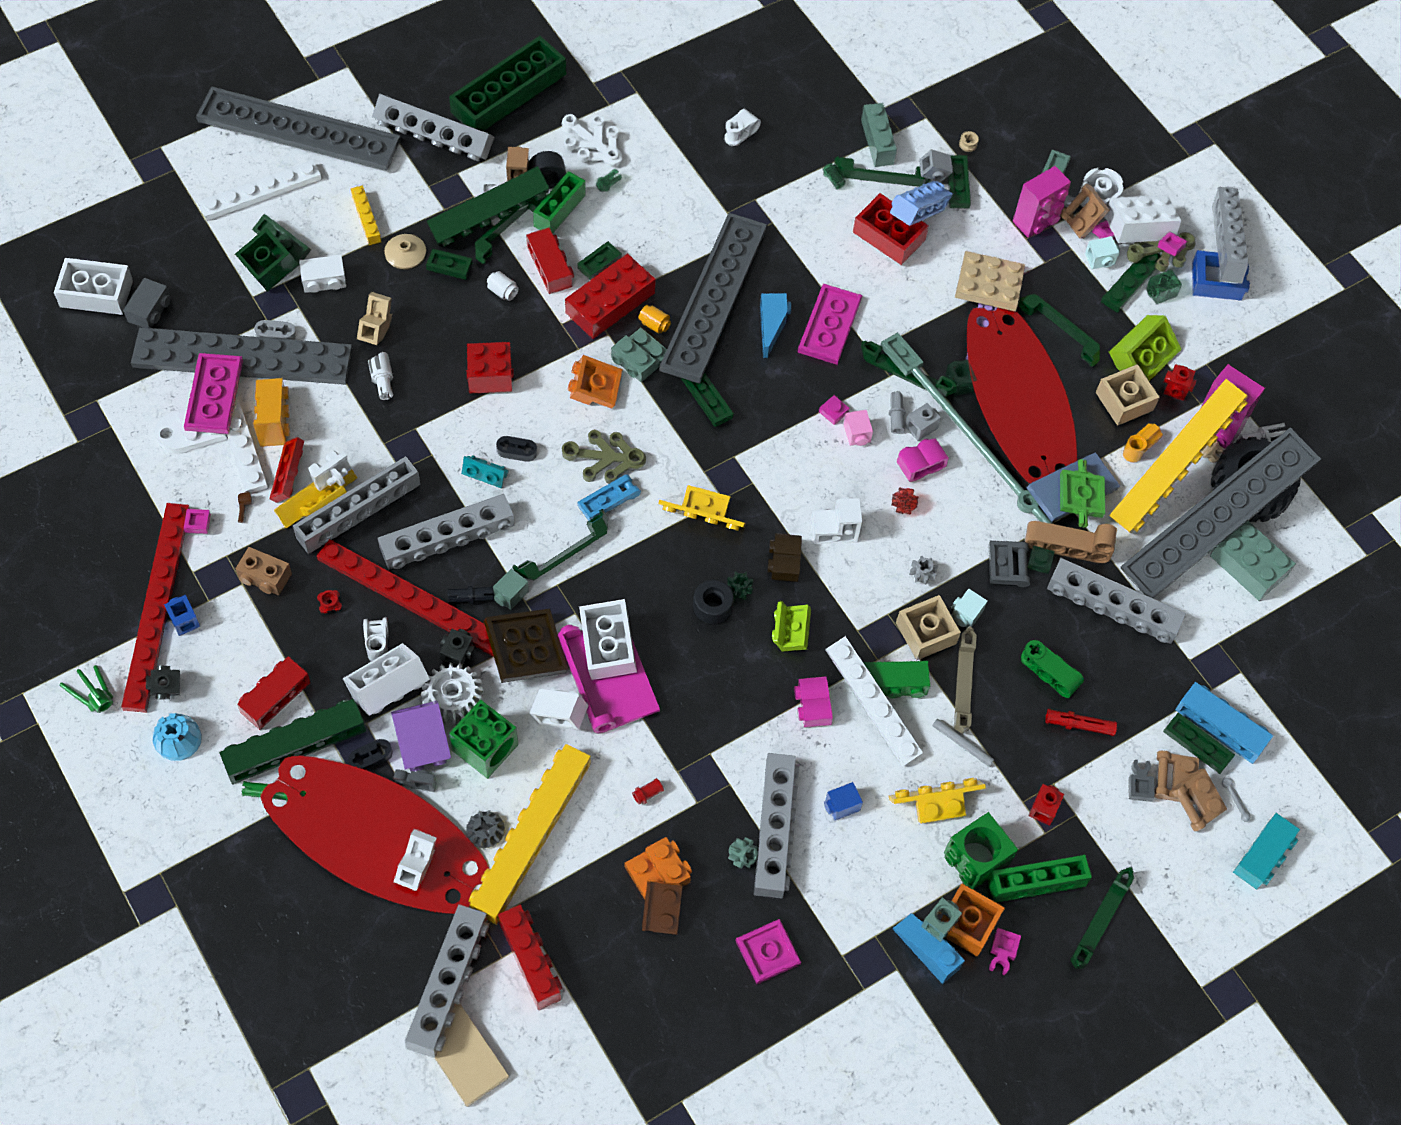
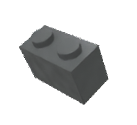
M144 278L123 310L127 321L142 328H152L154 324L158 323L162 311L168 307L171 301L167 286Z

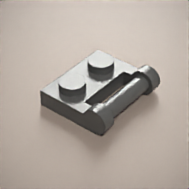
M990 540L988 544L990 584L1017 585L1019 587L1030 586V577L1027 573L1028 543ZM1012 551L1018 553L1019 575H1013Z

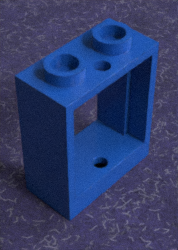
M1197 250L1192 261V295L1242 301L1244 294L1248 293L1250 281L1247 280L1249 264L1242 283L1206 281V266L1220 268L1218 252Z

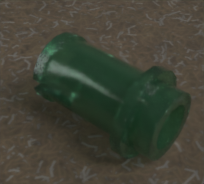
M829 163L824 166L823 175L828 177L835 189H840L845 185L846 181L838 172L837 166Z
M613 169L604 177H599L596 182L598 190L601 192L609 191L612 185L622 179L621 174L615 176L619 171Z

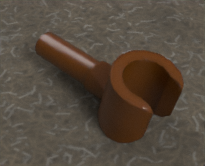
M243 492L238 495V523H243L245 505L252 504L250 492Z

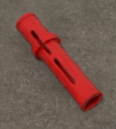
M1048 709L1046 713L1045 723L1065 726L1069 730L1076 728L1114 736L1117 730L1116 721L1076 715L1073 711L1066 713Z

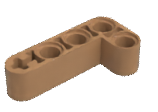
M1031 521L1027 524L1025 542L1028 543V548L1095 563H1107L1115 550L1117 528L1110 524H1101L1094 533L1041 521Z

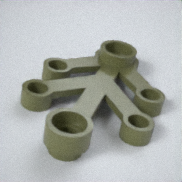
M1182 232L1179 235L1187 243L1185 248L1173 258L1172 264L1178 268L1184 266L1187 250L1194 249L1196 244L1195 237L1188 232ZM1159 241L1134 242L1135 244L1129 246L1127 258L1133 263L1139 262L1144 256L1162 252L1155 268L1161 272L1167 271L1170 254L1157 247ZM1145 243L1153 245L1146 248L1142 247Z
M591 430L588 433V441L593 445H597L602 451L579 449L577 443L573 441L565 442L562 445V456L568 461H573L576 458L600 460L593 466L586 467L583 470V479L587 482L594 481L597 473L614 462L622 463L616 468L605 472L604 479L608 484L618 479V476L628 469H640L646 463L644 452L638 448H631L623 440V436L619 432H613L610 435V444L614 447H619L623 453H616L601 437V433L598 430ZM593 435L598 436L597 439H593V438H591V437H592ZM613 438H619L620 440L614 441ZM586 473H592L593 475L587 476ZM613 475L615 477L610 479L607 476Z

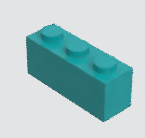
M1275 813L1233 873L1256 890L1262 883L1266 886L1274 876L1271 872L1274 866L1279 868L1286 859L1284 855L1286 849L1291 851L1299 839L1295 836L1300 829L1278 813Z

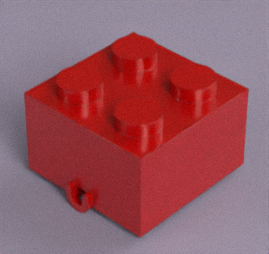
M510 342L467 344L468 370L466 372L469 393L512 392L514 368H511Z

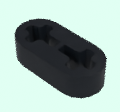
M503 436L496 442L497 453L500 457L530 462L537 456V445L532 440ZM505 444L509 445L507 450L503 449V447H505ZM527 448H531L528 453H524Z
M378 739L351 752L348 759L349 764L367 771L383 764L392 757L391 744L385 739ZM382 747L385 749V754L381 755L377 748ZM360 757L363 759L364 764L359 765L358 762L356 763V758Z

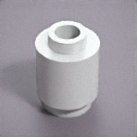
M500 271L493 272L487 279V288L503 300L511 301L518 293L519 288L516 286V283Z

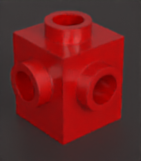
M1175 364L1173 370H1168L1165 376L1164 383H1167L1164 394L1184 401L1188 391L1192 392L1196 384V380L1193 379L1195 370Z

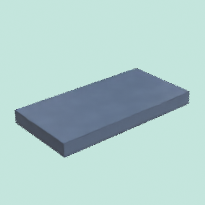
M1096 452L1082 458L1083 461L1087 460L1088 472L1105 477V496L1119 489V483ZM1078 461L1027 486L1028 491L1051 522L1069 514V512L1060 511V473L1063 469L1070 471L1078 470Z

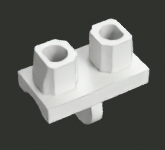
M331 451L325 458L327 462L325 465L321 466L318 463H314L308 468L319 491L328 485H333L335 482L339 486L345 484L343 477L352 468L344 452L338 454L335 451Z

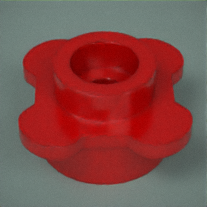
M327 590L317 596L321 604L319 608L321 613L325 614L331 610L339 611L342 608V604L339 602L340 593L338 591Z

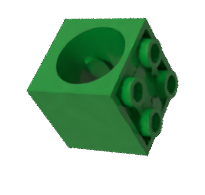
M481 699L449 733L452 751L487 779L518 746L517 727Z
M988 811L950 837L944 851V857L951 867H955L959 872V877L963 884L975 890L988 881L992 871L1005 869L1010 866L1019 849ZM978 843L985 846L992 855L991 861L979 862L972 859L966 852V845Z

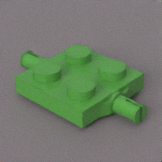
M1083 459L1078 460V470L1070 471L1063 469L1060 473V511L1079 515V527L1082 528L1088 526V516L1103 518L1105 515V477L1088 472L1087 460L1083 461Z

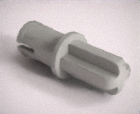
M896 391L890 394V410L888 414L891 416V432L901 434L905 431L904 415L906 411L903 409V394L900 391Z

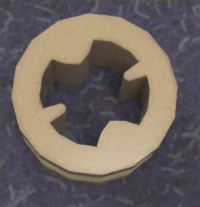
M964 132L959 143L961 149L966 152L974 151L977 147L978 136L974 132Z

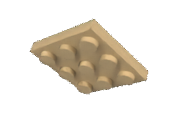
M965 251L955 298L1016 311L1025 264Z

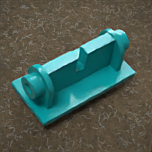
M474 455L464 456L462 475L502 488L503 479L507 478L509 473L505 466H499L494 463L488 465L487 461Z

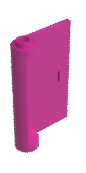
M566 625L561 628L558 637L578 691L589 705L586 712L594 733H604L660 711L633 640L637 673L591 680L587 665L583 630L580 631L579 627L573 625Z

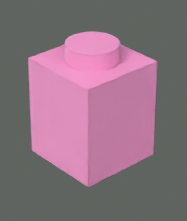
M867 410L846 413L843 425L849 445L862 446L871 442L873 429Z

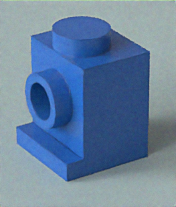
M186 595L175 597L164 604L179 636L200 627Z

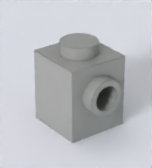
M931 149L919 159L921 177L941 182L953 172L951 155Z
M926 403L907 415L905 427L917 441H920L938 429L941 417L935 408Z

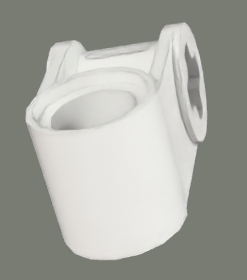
M742 109L736 116L726 122L727 133L725 134V142L732 146L739 145L758 130L761 120L746 109Z
M387 617L375 621L363 620L365 646L370 661L388 652L389 631ZM375 647H381L379 650H372Z

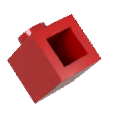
M1042 784L1028 816L1050 826L1064 793L1054 786Z

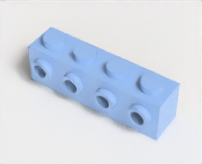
M932 181L906 191L903 194H898L892 201L893 207L890 213L911 226L944 211L953 193L945 189L942 183Z

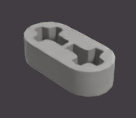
M261 320L255 325L256 337L295 340L296 338L295 327L290 322Z

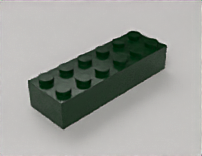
M539 36L450 95V111L464 125L483 132L565 76L566 58Z

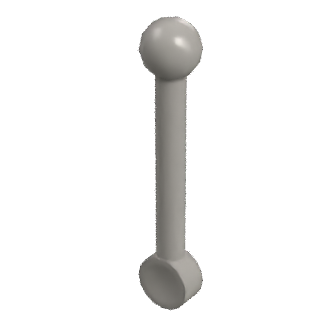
M1224 778L1222 786L1227 788L1241 813L1242 821L1248 822L1250 815L1245 812L1231 787L1232 780Z

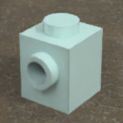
M1112 236L1089 241L1085 251L1091 269L1107 268L1115 265L1120 254L1119 246L1115 244Z
M968 589L962 598L957 597L951 606L953 609V620L961 627H972L984 611L987 600Z

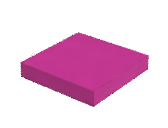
M780 919L736 938V943L756 984L801 964V960Z

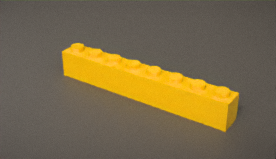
M1225 379L1109 516L1128 532H1138L1145 524L1143 519L1148 514L1153 515L1159 508L1158 502L1161 498H1167L1174 490L1172 487L1177 480L1181 482L1189 473L1187 468L1192 463L1197 464L1204 454L1201 452L1206 446L1211 447L1218 439L1216 434L1221 429L1226 430L1233 422L1231 417L1235 412L1240 413L1247 406L1248 402L1246 400L1248 396L1229 380Z
M565 744L562 750H557L553 758V766L551 769L547 768L541 778V786L539 789L535 788L530 796L529 801L531 803L527 809L523 808L517 819L519 823L515 829H510L506 836L507 843L503 849L499 848L494 856V865L491 869H486L481 879L482 885L479 890L475 889L469 898L470 907L486 913L487 920L496 925L499 922L498 914L504 912L591 765L590 755L568 744Z

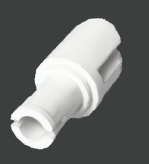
M382 352L368 360L372 382L378 386L379 398L381 400L390 399L389 396L393 397L390 385L393 375L389 356L386 352Z
M1285 423L1259 427L1257 432L1242 434L1239 436V439L1245 438L1247 440L1248 437L1261 439L1262 437L1267 438L1271 442V439L1278 438L1286 430L1269 433V431L1283 428Z

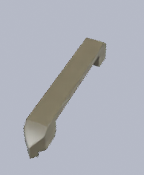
M971 626L966 628L961 634L959 641L954 729L961 734L969 731L972 718L970 706L973 658L977 635Z

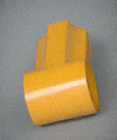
M1148 423L1136 435H1132L1125 445L1123 457L1129 462H1138L1142 455L1162 438L1163 434L1160 427L1155 423Z

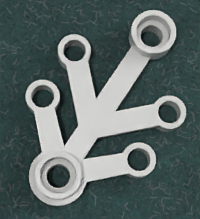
M568 114L563 118V130L567 133L576 132L585 140L576 141L573 137H566L564 139V148L566 150L579 149V161H604L609 167H616L620 164L622 153L616 149L617 127L609 126L606 129V136L609 139L608 147H606L602 143V127L604 126V117L602 115H595L592 118L594 136L578 124V119L574 115ZM588 149H597L600 153H590Z

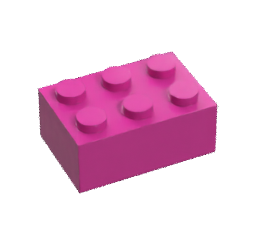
M1056 166L1023 185L1013 222L1028 238L1034 234L1041 233L1044 228L1049 225H1055L1060 220V214L1064 207L1066 196L1069 193L1068 190L1071 182Z

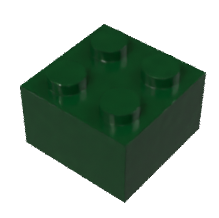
M267 227L235 253L236 257L267 292L299 266L297 261Z

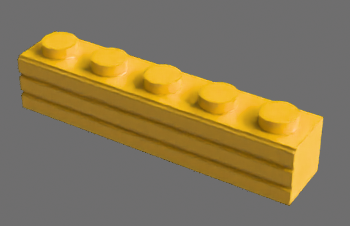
M363 185L351 188L352 199L368 245L381 243L380 233Z

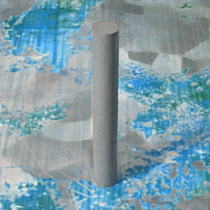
M936 719L932 726L988 767L993 763L994 759L945 723L939 719Z

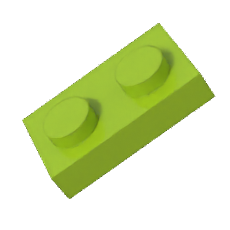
M783 601L778 602L777 610L774 612L776 623L775 630L772 632V640L781 651L807 649L811 616L809 605L787 607Z

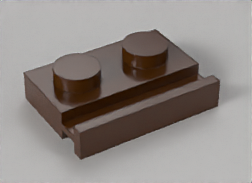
M647 881L642 931L677 934L682 884Z

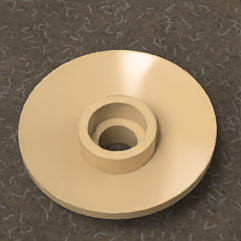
M411 234L397 235L389 240L385 246L386 260L389 264L399 269L414 268L421 264L426 256L424 242L419 237Z

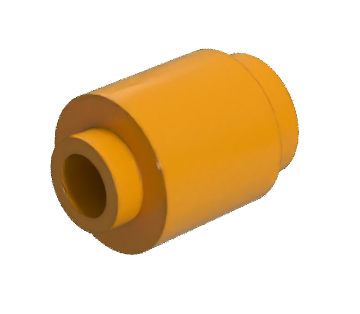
M644 306L639 314V320L642 321V324L658 334L666 332L671 325L670 316L654 306Z

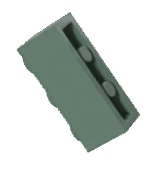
M884 104L864 105L861 122L874 167L894 165L897 149Z

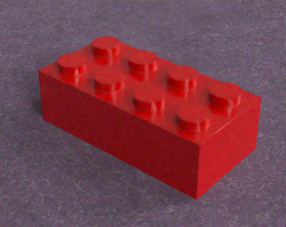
M627 253L566 297L565 313L594 339L654 295L656 279Z

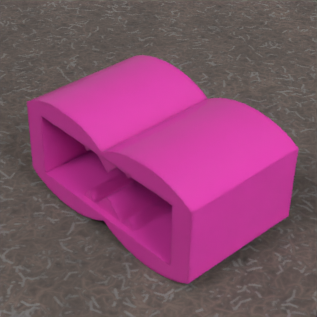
M936 438L924 439L918 446L903 448L898 454L897 464L908 481L913 482L927 474L942 470L947 466L949 458Z
M827 677L799 679L798 686L794 687L795 699L800 700L801 707H797L798 720L803 721L804 728L832 725L833 717Z

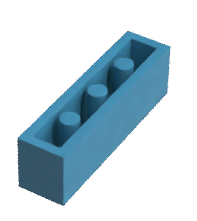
M1196 682L1175 709V711L1251 764L1256 761L1273 737L1265 727L1257 725L1245 713L1237 711L1226 700L1218 698L1206 686L1199 685Z

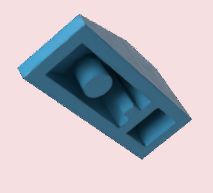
M786 293L761 294L760 313L763 358H768L786 324L787 314H791V302H787Z
M910 913L893 930L943 984L961 968L964 959L946 940L943 939L940 942L921 927L923 922Z

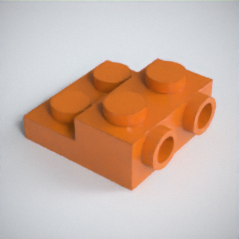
M583 355L572 366L571 373L575 374L574 379L570 380L567 391L571 392L570 398L587 405L595 402L612 409L616 403L623 369Z
M667 837L645 848V852L624 863L626 870L644 899L646 897L647 881L682 884V887L690 883L691 876L689 874L692 873V870L686 860L681 862L677 855L680 853L678 846L673 840L669 842Z

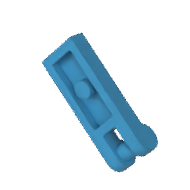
M626 474L578 501L577 504L589 521L595 516L600 515V509H604L605 513L627 500L638 497L641 490L638 486L633 485V480Z

